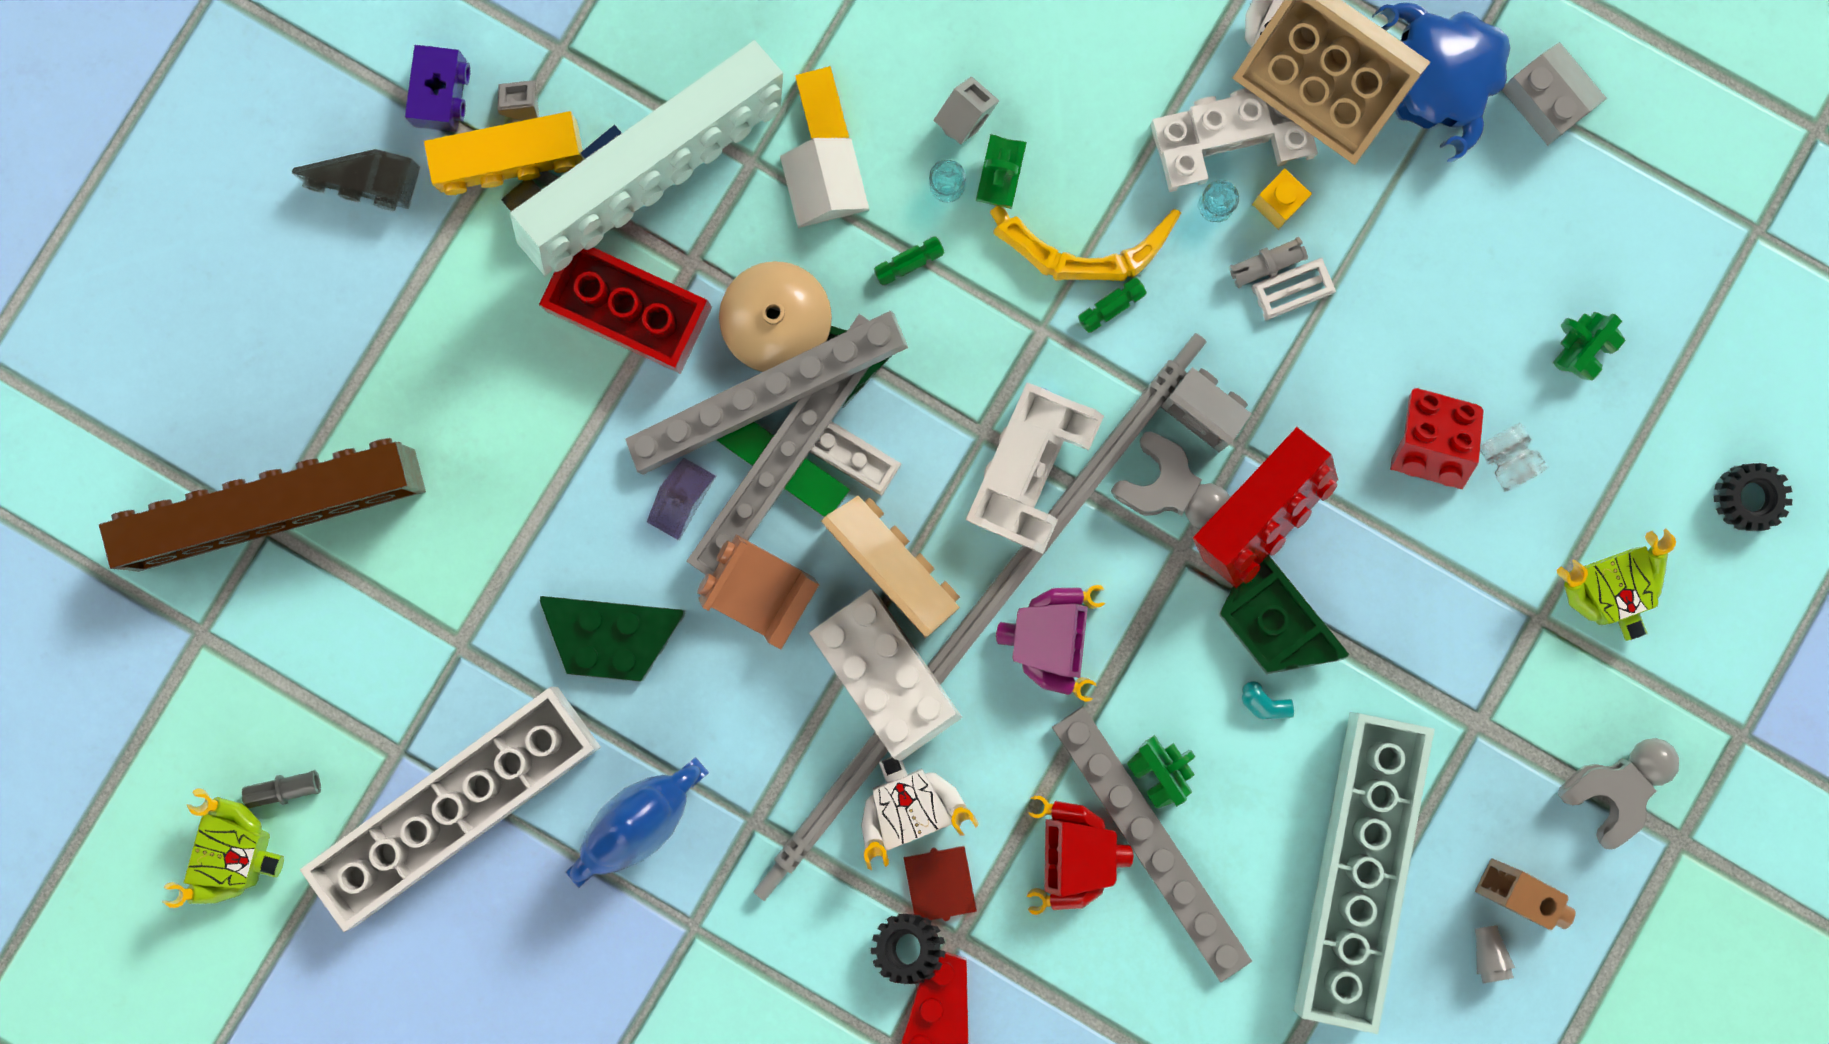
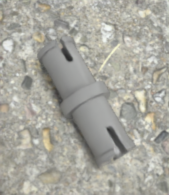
M1297 237L1295 240L1271 250L1264 248L1259 250V255L1229 266L1232 278L1236 279L1235 285L1237 288H1241L1243 285L1267 275L1270 278L1278 275L1279 270L1302 260H1307L1308 255L1305 246L1301 247V244H1303L1302 240Z

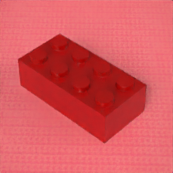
M594 247L589 250L582 249L573 256L568 266L558 272H554L539 303V306L547 313L681 374L712 309L707 299Z
M1296 427L1194 535L1193 540L1203 561L1236 588L1242 582H1250L1259 572V564L1268 554L1271 556L1275 555L1285 544V536L1294 527L1300 528L1311 516V509L1320 499L1322 501L1328 499L1337 488L1338 476L1332 454Z

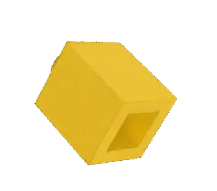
M1284 168L1258 195L1252 205L1279 230L1307 201L1312 193Z

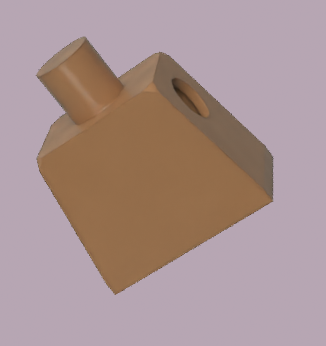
M1491 858L1475 890L1476 893L1549 930L1554 929L1556 925L1562 929H1567L1575 919V909L1566 905L1568 902L1566 894L1519 869Z

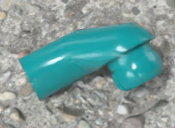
M1256 681L1247 682L1243 686V695L1241 697L1243 704L1257 718L1280 719L1294 717L1292 699L1271 700L1262 691V685Z

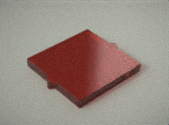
M964 845L937 850V848L933 847L930 852L903 857L914 915H921V917L930 920L943 918L944 921H948L951 916L977 912Z

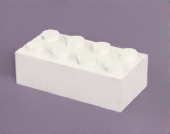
M872 589L809 632L894 759L902 761L963 718L884 602Z

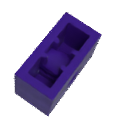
M414 45L405 118L413 127L458 131L459 121L464 120L466 112L465 99H462L463 86L469 84L471 74L470 64L458 49ZM442 83H444V85L446 86L445 89H440ZM434 89H439L438 95L434 93Z

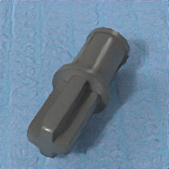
M316 770L285 778L282 775H277L275 780L243 787L242 801L247 808L280 802L282 805L287 804L289 799L319 794L321 792L320 778Z

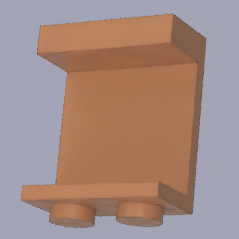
M736 534L732 542L726 541L720 549L716 559L720 563L713 575L708 573L702 580L697 591L700 594L698 600L702 608L709 611L712 607L764 635L769 644L782 649L819 584L813 576Z

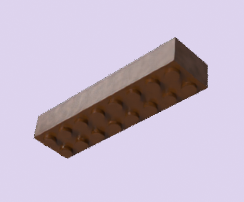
M391 438L380 439L369 443L370 449L357 453L354 448L334 452L332 454L333 459L319 463L318 459L304 460L295 464V470L282 473V469L268 470L258 474L259 480L246 483L245 479L233 480L223 483V490L209 493L208 489L189 492L185 494L186 500L172 504L171 500L148 504L149 510L135 514V510L114 513L111 515L112 521L99 524L109 568L140 572L424 493L426 490L415 449L405 446L401 442H392Z

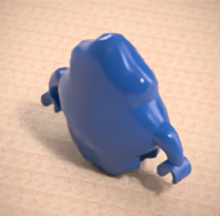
M1415 3L1383 5L1372 14V18L1379 14L1385 15L1388 19V23L1382 27L1385 31L1395 25L1399 18L1405 20L1408 25L1402 33L1401 42L1430 61L1428 67L1395 110V113L1400 120L1410 121L1425 129L1432 128L1438 123L1452 128L1462 127V137L1453 136L1440 145V148L1448 144L1455 147L1456 155L1447 160L1450 163L1463 157L1480 139L1484 128L1483 114L1488 97L1496 95L1505 87L1507 81L1506 64L1510 52L1509 38L1500 28L1484 23L1477 16L1469 12L1463 11L1447 19L1428 13L1422 6Z
M695 757L681 770L671 776H652L625 787L600 809L586 831L580 847V857L565 873L580 888L595 874L605 875L621 871L644 861L671 837L684 813L687 800L686 793L709 774L708 770Z

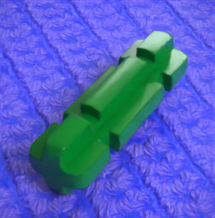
M933 236L925 240L923 246L919 247L916 245L892 257L890 263L885 261L875 266L874 273L881 285H887L895 281L896 276L902 277L926 265L927 260L933 261L943 256L944 248L940 240Z
M1134 277L1123 284L1124 289L1120 290V288H1117L1096 302L1093 310L1089 307L1080 313L1078 320L1084 330L1092 333L1102 326L1101 321L1108 322L1130 307L1129 302L1133 300L1136 303L1145 297L1147 292L1142 282Z

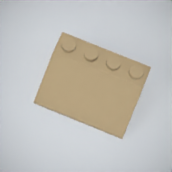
M1284 0L1232 79L1355 165L1428 67L1430 61L1342 0Z
M858 495L825 516L821 520L824 526L925 638L931 635L960 608L955 603L960 596L946 581L941 585L936 582L930 575L935 570L921 553L914 557L905 546L910 541L895 525L890 530L880 520L884 512L870 497L864 502Z

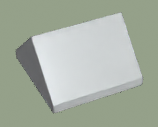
M812 138L780 156L798 228L869 211L851 138Z

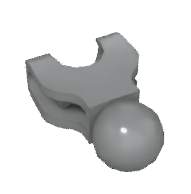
M1145 432L1140 439V445L1143 452L1151 456L1159 464L1160 477L1153 484L1144 487L1132 484L1126 480H1120L1114 484L1111 490L1115 499L1139 514L1149 516L1158 515L1164 511H1173L1182 516L1185 512L1189 522L1199 529L1230 498L1228 492L1221 486L1212 483L1200 484L1202 479L1191 473L1188 467L1187 456L1182 447L1153 432Z
M1658 738L1646 739L1634 747L1630 753L1629 761L1622 758L1612 766L1599 764L1583 766L1559 788L1558 795L1564 803L1570 805H1580L1595 795L1605 796L1610 804V813L1603 825L1597 829L1596 835L1599 843L1605 849H1616L1644 827L1647 817L1646 805L1648 799L1657 792L1653 786H1662L1673 780L1679 771V756L1674 747L1667 741Z

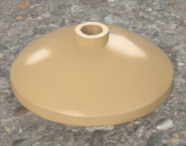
M776 261L760 263L739 274L727 288L719 311L720 329L727 347L739 361L760 372L771 369L826 342L832 322L830 302L819 281L808 271L797 265ZM771 307L779 308L781 311L780 316L777 319H769L767 317L768 309Z

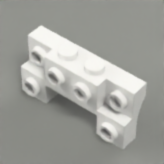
M1246 88L1232 92L1230 98L1216 101L1215 96L1199 99L1194 102V106H1191L1189 111L1155 118L1150 124L1162 161L1169 192L1177 191L1179 186L1198 182V185L1206 184L1209 178L1203 157L1266 143L1270 138L1278 167L1285 165L1287 161L1306 157V160L1313 159L1318 153L1313 135Z
M1026 383L1008 426L1001 432L996 453L992 461L985 468L984 480L966 520L1043 554L1058 519L1048 513L1035 509L1037 500L1063 442L1065 441L1089 450L1104 415L1093 408L1076 403L1033 384Z

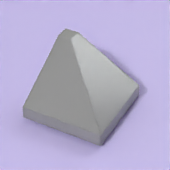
M535 80L499 84L498 113L521 121L538 118L539 108Z

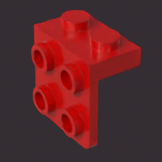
M1413 389L1408 400L1404 437L1392 457L1390 470L1463 490L1479 464L1483 408L1474 403L1427 390Z

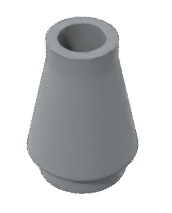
M1498 925L1475 929L1477 974H1481L1482 982L1489 983L1514 978L1512 968H1515L1500 936Z

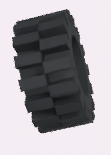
M1752 463L1734 466L1730 468L1731 472L1723 473L1720 477L1724 480L1723 483H1716L1715 490H1719L1720 495L1713 496L1714 502H1720L1721 507L1716 508L1718 515L1724 514L1726 516L1723 521L1727 524H1733L1735 529L1746 531L1769 530L1770 526H1778L1782 523L1779 518L1787 517L1789 511L1785 510L1784 507L1792 505L1793 499L1786 498V493L1792 492L1791 486L1783 485L1788 479L1784 474L1777 475L1779 469L1774 466L1767 467L1768 464ZM1749 483L1758 484L1765 493L1763 506L1755 512L1747 510L1741 502L1742 489Z
M898 914V916L887 918V924L881 923L877 927L881 932L879 935H873L872 941L877 942V947L871 948V954L877 955L878 959L874 960L873 963L875 967L882 968L879 973L883 977H889V981L893 983L920 984L924 982V979H931L935 976L934 970H940L942 963L938 962L939 957H945L946 952L940 950V945L945 944L944 937H938L937 933L941 930L938 926L931 925L932 921L930 919L921 917V915ZM906 934H912L920 943L919 957L911 964H905L900 961L896 953V945L899 939Z

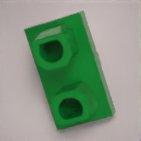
M990 134L976 196L977 202L1012 209L1027 142L1010 140Z
M1593 312L1591 316L1583 314L1578 321L1566 318L1561 324V329L1567 335L1560 342L1565 348L1554 360L1553 364L1559 370L1573 372L1581 379L1594 380L1602 371L1603 366L1594 357L1601 349L1604 353L1613 354L1626 341L1618 329L1622 320L1616 314L1605 316L1598 312Z
M1154 735L1145 740L1139 751L1127 762L1130 770L1138 779L1152 770L1160 782L1147 791L1150 800L1157 809L1170 805L1173 802L1177 807L1187 800L1186 797L1192 793V790L1186 783L1188 779L1195 775L1187 764L1195 758L1192 750L1181 754L1174 743L1164 749Z

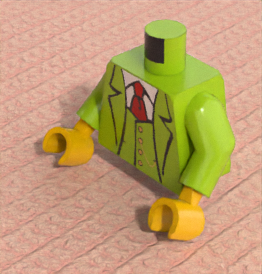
M1665 528L1662 539L1658 541L1657 535L1653 531H1649L1645 536L1646 541L1651 546L1649 550L1646 546L1636 547L1585 566L1573 559V569L1569 572L1562 566L1559 567L1557 574L1565 581L1564 586L1569 605L1586 619L1595 621L1598 625L1618 622L1625 641L1646 635L1647 631L1640 613L1658 607V597L1662 593L1668 553L1676 545L1675 537Z
M200 788L193 790L195 796L205 798V801L197 807L186 804L192 814L202 816L183 882L189 884L187 889H184L178 883H167L164 888L167 890L178 889L179 895L174 901L164 900L162 902L171 908L180 907L186 900L189 904L219 903L238 897L246 888L255 886L260 874L277 878L283 868L284 856L266 851L270 834L262 830L261 822L242 803L220 797L211 799L205 790Z

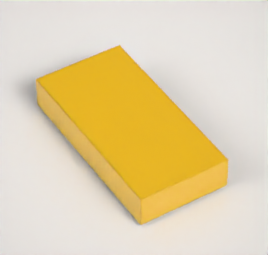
M831 66L795 75L811 139L849 138Z

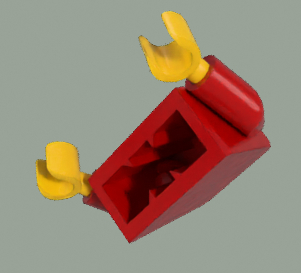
M1042 796L1030 798L1041 800L1044 803V811L1042 813L1028 812L1031 817L1043 818L1046 815H1051L1052 819H1046L1044 890L1034 888L1026 896L1040 897L1043 905L1029 907L1028 911L1038 915L1046 907H1051L1053 910L1082 909L1101 896L1104 888L1115 885L1117 868L1131 867L1134 858L1133 850L1130 845H1117L1116 831L1105 829L1103 819L1085 806L1055 801L1054 804H1050Z

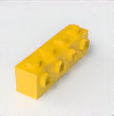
M571 111L424 141L432 185L441 193L445 192L446 195L462 194L467 192V187L481 185L483 188L497 187L504 184L503 180L518 177V180H532L540 177V172L554 170L555 173H566L585 160L580 154L583 148L578 123Z

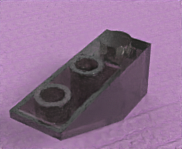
M373 149L295 167L292 170V174L303 182L302 187L324 193L325 188L338 191V196L341 198L360 202L361 197L374 200L373 205L376 207L395 211L397 206L409 209L420 166L412 158Z

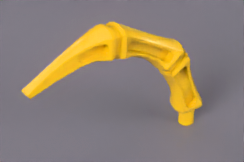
M996 206L990 211V214L997 224V227L993 230L994 235L1018 251L1043 275H1052L1055 281H1125L1127 277L1133 278L1137 276L1152 261L1169 236L1181 212L1173 209L1135 247L1122 250L1119 255L1115 253L1103 258H1082L1068 252L1059 253V250L1037 238L1017 216L1010 218L1004 207Z

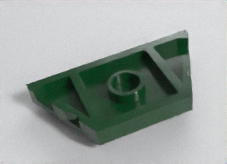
M1269 554L1259 564L1260 570L1250 582H1242L1237 588L1232 587L1219 616L1266 675L1341 661L1350 655Z
M540 596V604L566 674L644 681L653 667L656 658L661 654L670 636L685 616V610Z

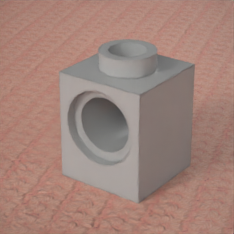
M970 77L954 88L933 121L943 129L947 136L962 144L980 130L999 100L973 77Z

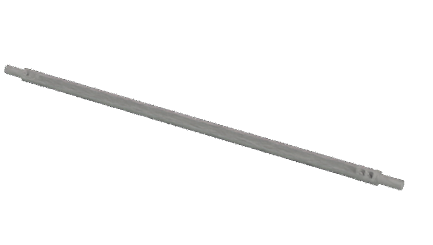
M1195 333L1173 361L1168 360L1048 512V514L1057 518L1058 521L1044 553L1187 374L1185 369L1206 344V340L1199 334ZM1021 546L927 666L940 685L1044 553L1041 554ZM874 732L775 857V865L753 891L760 899L765 901L788 872L792 874L888 752L876 732Z

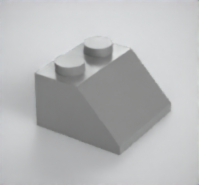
M1560 42L1517 73L1505 84L1502 90L1547 145L1551 144L1607 99Z
M1192 367L1161 405V408L1217 452H1221L1233 442L1252 413L1245 409L1248 404L1240 396L1231 391L1227 395L1217 387L1218 380L1212 374L1202 368L1197 371Z

